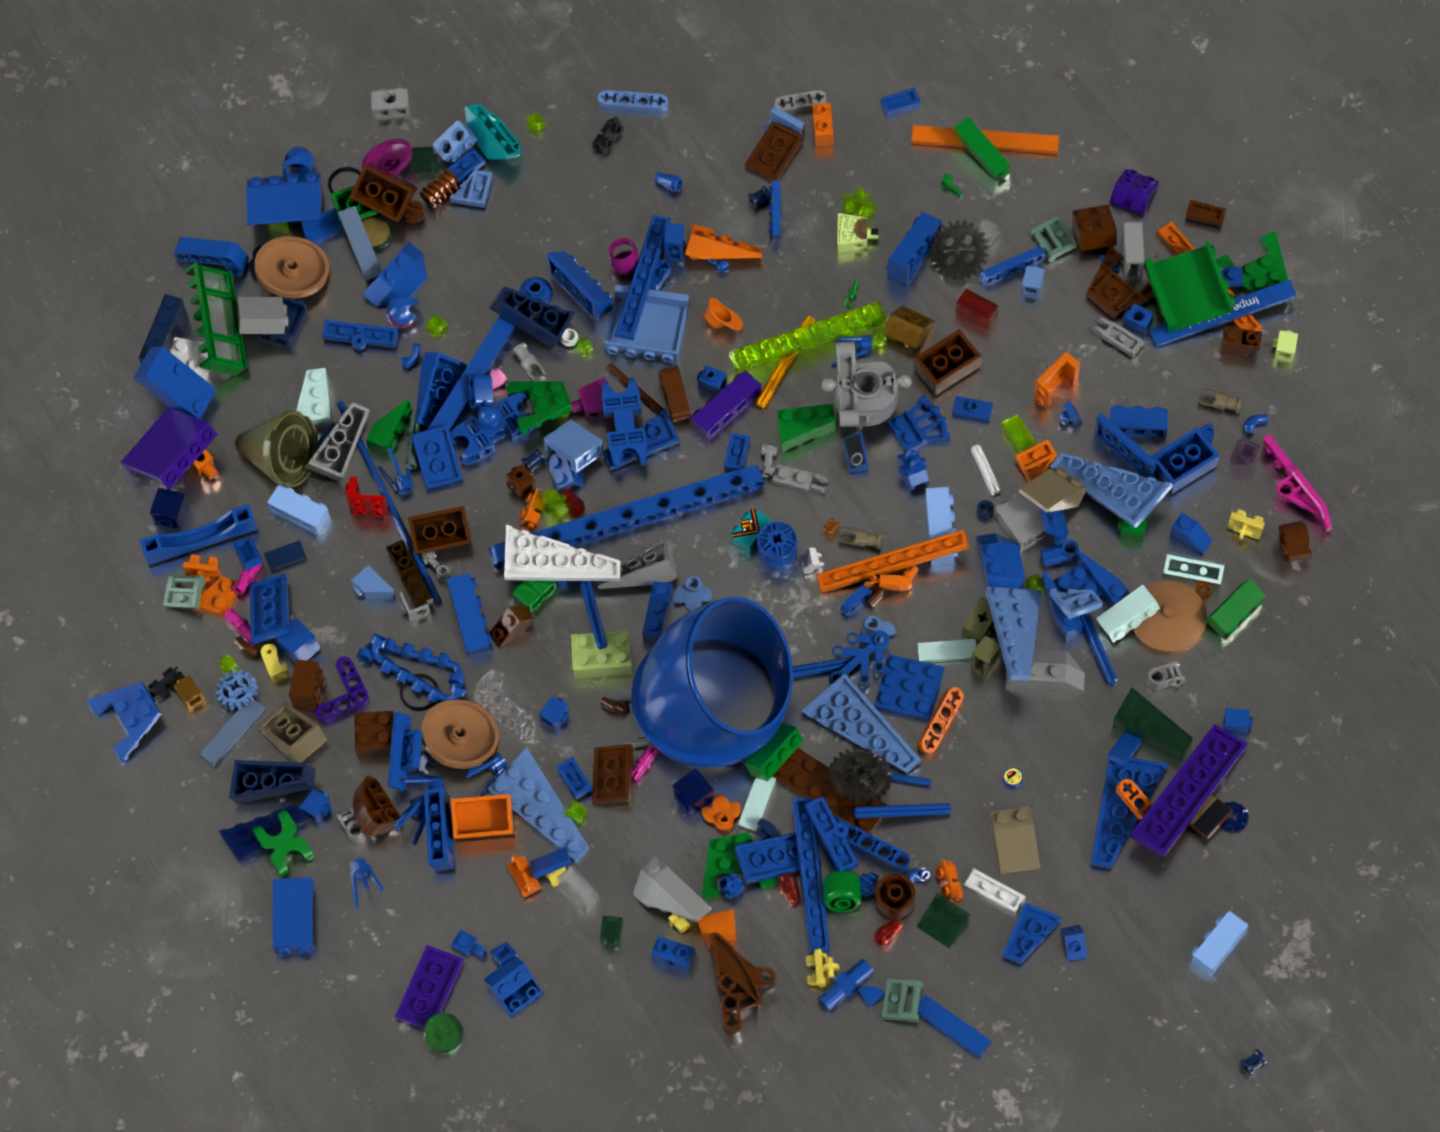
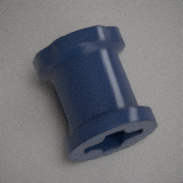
M766 186L761 187V190L753 194H748L750 203L754 208H757L759 204L765 201L769 202L772 200L769 197V190Z
M536 448L534 453L527 458H522L521 462L526 469L529 468L533 472V469L541 463L544 464L546 459L540 450Z
M1256 1049L1254 1054L1246 1059H1241L1240 1064L1245 1072L1251 1076L1254 1074V1070L1261 1065L1265 1066L1267 1060Z

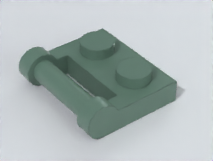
M1059 215L1030 230L1031 236L1044 249L1048 262L1077 247V242ZM1045 231L1056 249L1052 250L1042 236V232Z
M169 574L163 606L167 608L199 609L202 587L206 583L205 576L196 575V577ZM178 583L194 584L193 589L175 587Z
M887 979L882 1018L884 1020L918 1022L920 992L923 989L924 982L919 980ZM908 988L913 989L910 1013L904 1012Z

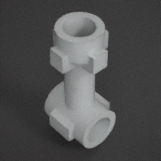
M766 442L761 447V455H765L764 466L760 467V471L765 478L772 477L775 472V467H772V456L776 457L777 445H774V443Z
M434 552L423 553L421 556L425 565L429 563L434 568L439 581L447 582L451 573L448 566L440 565L435 559L437 555Z

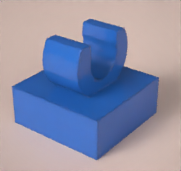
M1071 401L1063 404L1066 411L1058 414L1064 424L1070 421L1075 425L1082 423Z

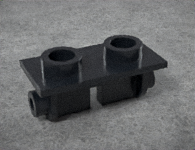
M617 116L606 121V124L601 129V132L604 134H598L592 142V148L595 150L600 149L604 155L607 154L624 129Z
M178 666L174 669L169 667L162 673L164 678L159 682L155 679L147 686L150 689L149 693L153 694L152 698L155 702L161 701L170 692L165 687L166 685H169L173 690V685L180 678L185 677L182 672L177 673L175 671Z

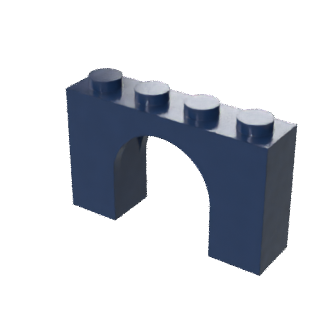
M164 295L138 357L140 363L143 362L150 348L163 346L166 349L171 332L180 335L184 334L189 317L182 298Z

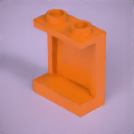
M1065 352L1035 381L1034 399L1038 405L1048 409L1051 405L1052 390L1064 379L1068 380L1072 385L1078 381L1080 362L1068 352Z

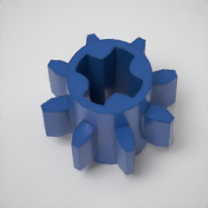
M868 872L867 875L864 873L861 875L860 888L862 895L868 897L872 894L875 896L877 879L879 878L877 874Z
M726 874L719 882L720 892L724 893L723 896L731 899L733 896L737 897L743 891V880L737 874Z

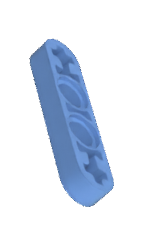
M604 90L598 95L599 105L604 109L662 113L668 109V98L663 94ZM621 98L629 99V102L626 104H621L619 101ZM640 99L647 100L645 105H639L637 102Z

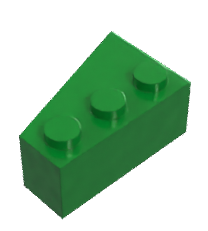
M833 403L777 410L781 452L785 453L794 446H801L808 440L817 439L835 431Z

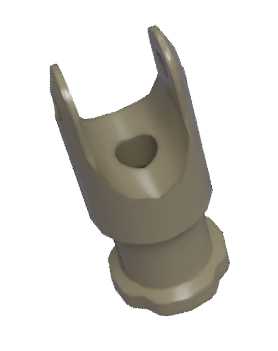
M1201 389L1214 393L1216 401L1213 404L1198 403L1220 410L1229 409L1236 411L1237 414L1240 413L1243 397L1234 398L1228 396L1227 393Z
M850 527L840 528L853 531L856 534V538L853 542H838L859 547L872 546L878 550L881 549L883 533H868L867 530Z

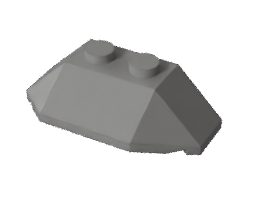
M1034 649L1029 680L1011 681L1007 673L1006 688L1084 693L1085 673L1067 651Z

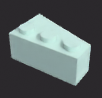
M326 368L306 371L296 410L301 412L302 415L308 416L316 430L326 429L333 424Z

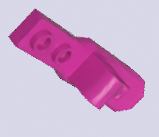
M1268 434L1263 438L1264 445L1262 447L1267 455L1271 454L1275 459L1274 463L1279 470L1283 469L1288 476L1277 486L1278 499L1283 503H1294L1302 509L1315 514L1316 518L1320 519L1324 531H1330L1332 525L1326 504L1272 436ZM1284 489H1288L1291 492L1288 494H1283L1281 491Z

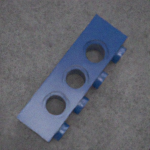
M443 787L424 790L428 864L435 872L455 869L450 795Z

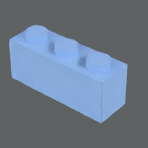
M278 485L267 502L269 511L317 535L330 517L328 509L324 504L320 502L315 503L304 494L299 495L287 486Z
M1230 911L1226 915L1222 914L1217 919L1215 929H1209L1203 938L1205 941L1202 945L1197 944L1191 953L1193 954L1191 962L1210 976L1248 929V924Z

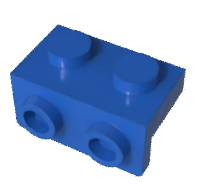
M558 453L546 458L556 492L561 493L574 485L579 487L584 485L582 472H573L569 460Z
M1040 508L1045 532L1052 534L1055 544L1060 546L1069 534L1063 510L1046 513Z

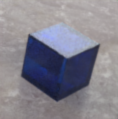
M158 487L150 510L154 525L182 530L190 507L186 493Z
M696 768L672 785L673 796L677 803L691 817L701 811L702 807L712 803L714 799V789Z

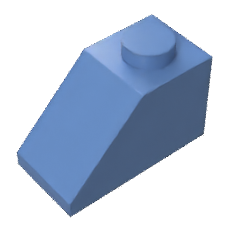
M369 565L351 579L353 591L359 597L362 595L366 600H394L396 598L394 590Z

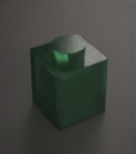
M412 147L413 173L435 172V164H438L439 160L438 153L434 152V147Z
M603 915L600 933L601 945L607 948L621 946L624 925L623 917Z

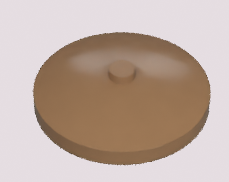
M285 236L275 238L259 249L255 258L254 270L259 283L269 292L285 298H303L316 293L324 286L328 278L329 262L323 250L315 243L300 237Z
M1157 581L1145 586L1156 600L1160 609L1157 610L1155 615L1142 621L1137 628L1131 629L1135 638L1147 649L1161 654H1177L1192 648L1201 639L1206 627L1207 611L1201 597L1189 586L1176 581Z
M447 700L438 703L426 713L421 725V731H423L422 744L425 750L433 759L451 768L470 769L478 767L493 756L498 745L499 730L494 718L484 708L470 701Z

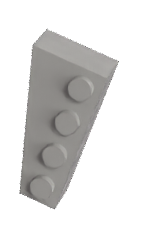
M352 402L304 467L338 482L343 479L370 409Z

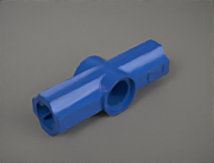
M862 958L847 972L844 971L834 979L832 985L818 996L821 1005L830 1011L845 997L849 998L859 988V985L874 973L871 965Z

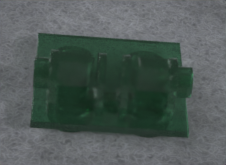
M937 892L917 927L950 948L962 927L966 926L969 922L971 914Z

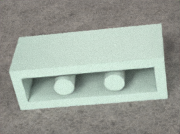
M1167 552L1163 573L1221 584L1225 565L1223 562Z
M1141 585L1097 617L1096 620L1114 643L1116 640L1122 639L1131 629L1137 628L1146 618L1155 615L1160 607L1145 586Z

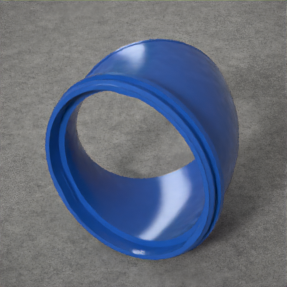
M728 597L710 602L686 613L671 624L644 657L633 679L631 690L632 709L635 720L643 735L658 751L667 757L695 767L714 768L732 765L747 759L760 750L779 729L784 719L792 690V658L788 643L780 626L771 614L759 604L741 597ZM721 641L744 648L761 661L768 671L773 684L774 701L769 716L760 727L753 731L733 729L719 721L707 708L694 679L692 667L693 642Z

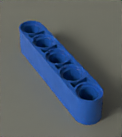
M834 816L836 822L846 824L849 829L848 833L853 835L851 839L845 838L852 851L896 874L904 875L909 871L910 857L906 852ZM864 842H868L871 844V846L868 848H864L861 846V844ZM885 851L888 853V856L882 857L879 853ZM902 860L905 861L906 864L903 866H899L896 864V862Z

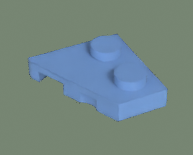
M474 170L469 175V178L460 185V189L450 196V202L485 208L493 178L492 173Z
M1053 588L1050 589L1049 593L1069 619L1102 608L1103 604L1092 589H1068L1067 592H1057Z

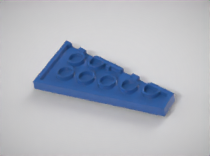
M1131 757L1126 766L1109 760L1091 866L1111 869L1138 821L1136 815L1118 796L1116 792L1117 784L1124 779H1130L1150 800L1168 768V764ZM1124 786L1123 791H1128L1129 786ZM1133 793V794L1129 797V799H1131L1132 797H1134L1136 794ZM1135 799V806L1142 809V800Z

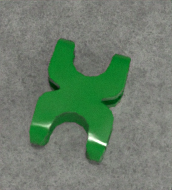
M283 809L278 814L282 825L281 832L278 835L270 836L260 826L254 827L253 833L262 848L273 849L270 861L278 874L285 877L289 870L285 863V857L290 851H298L308 861L314 858V854L305 839L301 837L293 838L297 831V826L288 812Z

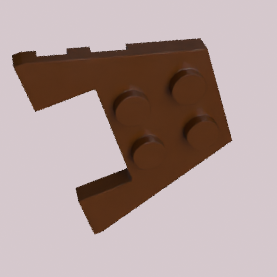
M1110 246L1086 292V296L1114 319L1124 314L1128 308L1131 309L1134 303L1141 306L1156 298L1150 283L1138 292L1112 271V268L1123 260V256Z

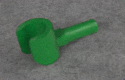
M944 174L941 185L944 188L952 189L961 196L963 192L952 184L953 177L950 174Z

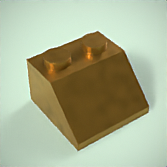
M902 305L890 314L883 334L893 341L904 343L910 349H917L925 341L935 324V320Z

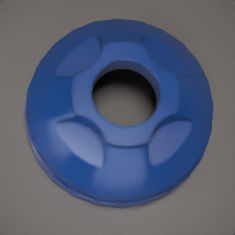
M541 277L526 279L519 289V292L527 294L528 297L538 298L547 304L553 296L550 283ZM533 284H537L541 288L537 292H532L530 287Z

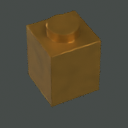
M190 675L180 678L173 685L177 695L188 710L205 700L202 691Z

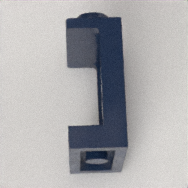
M273 293L270 295V297H280ZM282 297L283 304L287 306L288 327H285L284 334H256V337L291 349L308 310L303 300Z

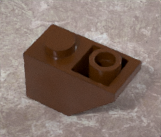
M1224 327L1220 354L1241 356L1260 350L1262 331Z
M524 605L508 607L490 630V636L499 647H502L522 634L534 618Z

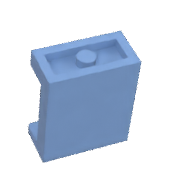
M569 420L544 438V449L547 453L554 450L569 460L571 470L577 473L603 455V441L573 420Z

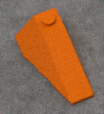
M691 223L685 247V255L691 259L761 258L762 249L744 241H737L736 243L730 238L731 236L726 234L719 236L714 234L715 230Z

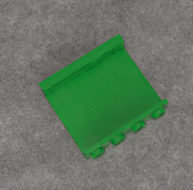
M1205 240L1203 247L1154 263L1152 258L1144 260V269L1168 333L1233 313L1235 300L1233 295L1228 293V281L1222 277L1221 272H1223L1221 263L1216 261V250L1214 245H1210L1209 240Z

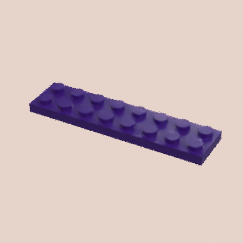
M1214 724L1131 832L1130 838L1158 855L1165 857L1246 750L1248 743Z

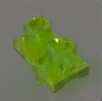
M861 186L860 191L853 189L852 195L858 197L843 194V211L845 213L853 214L856 205L861 207L860 216L870 218L873 210H876L877 204L874 201L864 199L871 198V193L865 192L866 187Z
M547 489L543 494V501L547 504L545 508L546 513L552 512L556 520L564 517L569 511L565 505L566 496L563 494L559 498L557 490Z

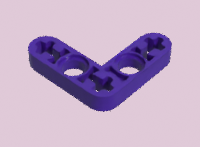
M347 656L340 657L336 661V669L348 693L326 702L316 709L317 720L322 724L333 722L367 706L369 703L368 692L353 661ZM343 663L348 666L350 673L346 674L345 669L342 667ZM350 678H356L358 683L355 686H349L347 681ZM361 695L363 697V701H360L357 698V696ZM350 698L352 699V702L354 703L353 706H351V702H350V700H349ZM340 702H346L348 707L345 710H339L337 705ZM333 706H334V710H335V712H336L335 714L333 713V710L331 709V707H333ZM323 711H325V712L327 713V715H328V716L325 717V718H324V716L322 715V712H323Z

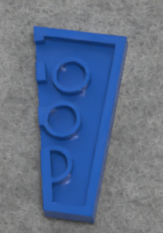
M665 409L658 416L649 419L645 425L640 427L645 428L647 456L680 443ZM607 448L603 451V456L609 469L613 470L614 467L609 456V449ZM633 454L624 455L620 466L637 460V457Z

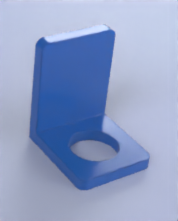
M1081 926L1061 928V933L1065 939L1068 961L1087 958L1085 934Z

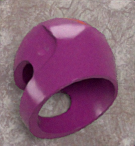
M628 238L617 239L610 245L609 260L615 272L621 275H629L635 272L639 260L638 250L633 241ZM628 244L633 247V251L625 250L613 257V251L619 245Z

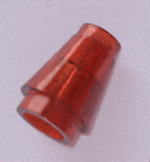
M570 488L564 489L561 492V496L568 513L572 514V516H578L585 510L584 502Z
M788 873L779 877L778 885L790 903L793 904L800 901L801 896L796 876L793 873Z
M894 918L877 928L873 934L877 943L881 946L889 945L903 927L901 921Z

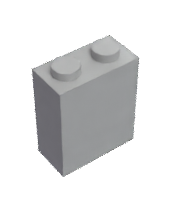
M1132 221L1123 225V280H1142L1144 269L1143 223Z
M237 297L239 334H284L285 327H288L287 306L283 304L282 297Z
M1019 492L1011 500L1003 501L996 506L995 518L1010 539L1018 544L1019 551L1049 535L1044 530L1040 508Z

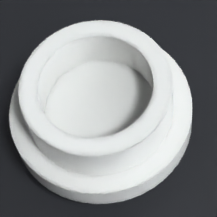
M570 328L566 329L560 338L561 343L567 347L576 345L579 340L578 333Z

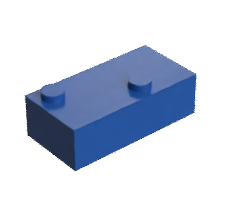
M163 346L149 349L133 378L170 408L201 419L217 390Z

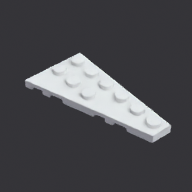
M506 525L504 580L620 581V560L601 554L596 555L587 552L585 549H577L569 544L544 536L539 537L530 534L528 531H520Z

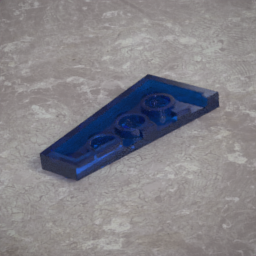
M296 804L276 810L264 817H256L247 823H239L235 827L219 830V833L241 864L264 849L260 846L253 833L254 827H262L270 836L278 835L282 828L278 814L283 809L288 812L297 828L307 822Z

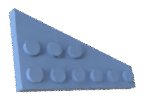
M1061 453L1049 466L1050 469L1057 467L1065 468L1068 474L1080 479L1082 484L1088 487L1085 494L1134 528L1139 526L1173 487L1170 482H1160L1152 477H1142L1134 472L1112 466L1106 467L1101 465V463L1088 462L1083 460V458Z
M987 587L985 593L1009 680L1028 681L1031 675L1041 590Z
M843 674L801 710V713L906 774L921 762V759L846 674Z
M526 747L487 790L491 795L510 794L512 811L556 848L566 847L569 851L570 859L576 863L589 847Z

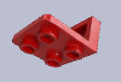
M349 478V483L345 484V495H347V503L351 513L358 516L370 514L375 517L388 515L386 497L361 495L358 478Z

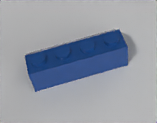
M565 251L550 252L546 255L549 273L595 321H598L612 310V296L607 291L604 292L601 289V285L596 279L592 280L588 271L578 265L573 255L569 256Z

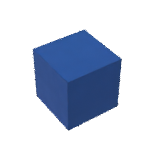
M297 618L289 623L290 634L275 638L280 650L294 664L296 659L307 661L320 650L315 635Z

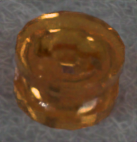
M832 517L824 525L823 532H828V535L831 537L837 532L841 523L835 522V519Z
M1199 581L1195 586V592L1202 600L1208 599L1213 591L1212 584L1206 581ZM1201 588H1207V591L1200 592Z

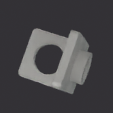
M399 593L402 603H399L403 614L407 613L410 622L431 613L428 604L410 610L403 593Z

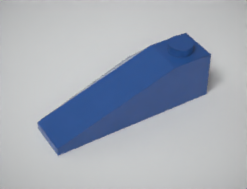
M425 352L420 369L415 423L429 428L465 371L467 364L439 352Z

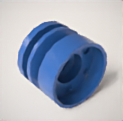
M771 522L759 531L757 546L758 558L761 564L772 571L789 569L797 559V535L794 529L789 524L783 522Z

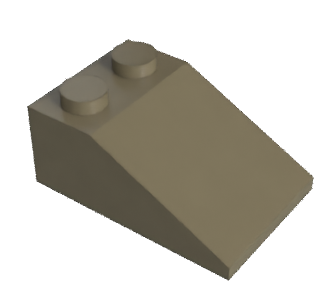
M1057 467L1048 469L1020 488L1019 493L1048 513L1078 507L1088 487L1082 484L1080 479L1068 474L1065 468Z
M286 702L257 726L258 730L293 762L302 763L327 741L317 723Z
M1031 807L991 812L990 821L1001 876L1040 870Z

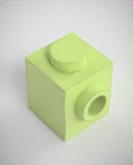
M1289 330L1279 331V336L1274 337L1272 347L1276 348L1274 359L1293 362L1298 339L1297 333Z

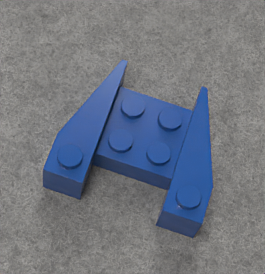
M1080 550L1077 551L1076 555L1078 566L1053 581L1045 571L1042 572L1041 582L1054 626L1065 642L1082 633L1083 623L1078 616L1069 619L1049 595L1050 589L1054 588L1057 592H1067L1068 589H1092L1101 600L1104 599L1109 608L1130 594L1119 578Z

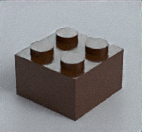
M1109 204L1072 211V225L1080 251L1117 245V228Z
M296 659L289 691L292 706L299 711L316 712V709L322 703L321 688L325 687L323 669L320 668L319 662Z
M394 711L354 713L355 752L357 758L390 756Z

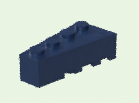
M505 286L497 293L489 309L551 349L559 342L575 314L573 311L560 309L559 306L554 304L549 305L544 303L543 300L530 298L527 294Z
M235 760L229 798L237 804L313 789L316 769L308 763Z

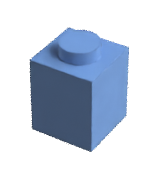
M1026 266L1021 294L1040 297L1045 269L1037 266Z

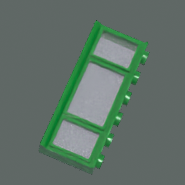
M196 261L185 270V274L195 276L188 283L189 288L195 289L197 287L198 291L191 298V304H200V309L194 313L193 319L197 321L202 320L203 323L196 330V336H205V342L199 346L198 351L200 353L207 352L208 358L200 363L199 366L200 368L237 376L247 368L242 334H239L232 272L198 265Z

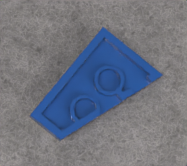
M773 181V186H769V197H773V204H769V215H773V222H769V233H773V239H780V181Z
M1025 902L1002 957L1021 965L1062 921V917Z

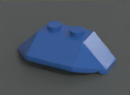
M409 242L363 293V296L375 307L388 306L390 299L409 298L427 278L423 253Z
M996 533L976 536L987 587L1020 589L1026 578L1018 544Z

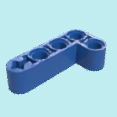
M180 237L173 256L180 261H197V263L224 265L228 271L237 276L243 275L249 261V257L238 244L229 241Z

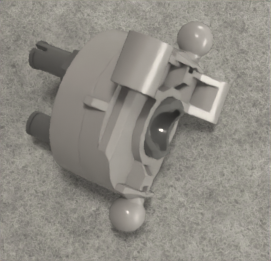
M854 341L835 342L838 373L835 376V380L829 377L824 378L821 382V388L828 393L834 390V400L839 412L840 427L856 426V429H861L863 426H874L884 422L896 409L898 387L901 389L909 388L912 384L911 377L907 374L897 377L896 372L884 361L866 358L855 361Z

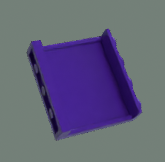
M168 407L120 463L130 475L135 476L137 473H141L161 481L170 490L218 434L208 422Z

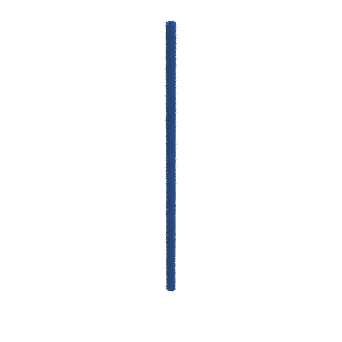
M343 401L337 403L342 415L347 408ZM359 436L356 445L381 496L386 497L388 510L417 565L436 605L440 604L442 600L420 555H415L412 539L361 436Z

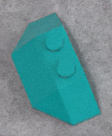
M480 103L466 106L467 126L478 139L474 143L488 160L510 159L520 156L521 143L498 116L484 109V106Z

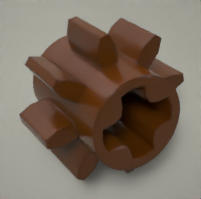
M416 200L410 202L409 207L404 213L405 221L414 224V222H420L423 219L425 209H423L421 202Z

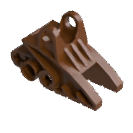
M715 932L711 933L709 937L711 948L713 949L712 957L715 963L716 985L721 992L725 993L719 1002L722 1023L726 1031L733 1033L741 1028L740 1012L762 1004L758 988L772 985L776 980V973L771 968L753 966L738 954L725 938ZM763 972H768L771 975L769 983L762 980L761 975ZM725 978H728L727 981L731 980V984L728 986V988H725V985L722 986L721 982H723ZM736 985L743 991L731 993ZM749 997L752 1000L741 1007L739 1006V1001ZM726 998L734 1000V1007L732 1009L725 1006L724 1001ZM736 1010L737 1015L733 1014V1020L737 1021L738 1024L734 1026V1029H731V1026H727V1022L730 1021V1015L725 1016V1013Z

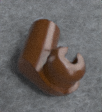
M877 583L870 587L872 595L866 601L870 608H873L884 596L883 588H880Z
M241 636L234 640L238 648L249 656L258 657V654H261V648L258 644L251 647Z
M603 697L600 700L601 706L620 715H625L630 709L629 704L625 701H622L619 705L607 697Z

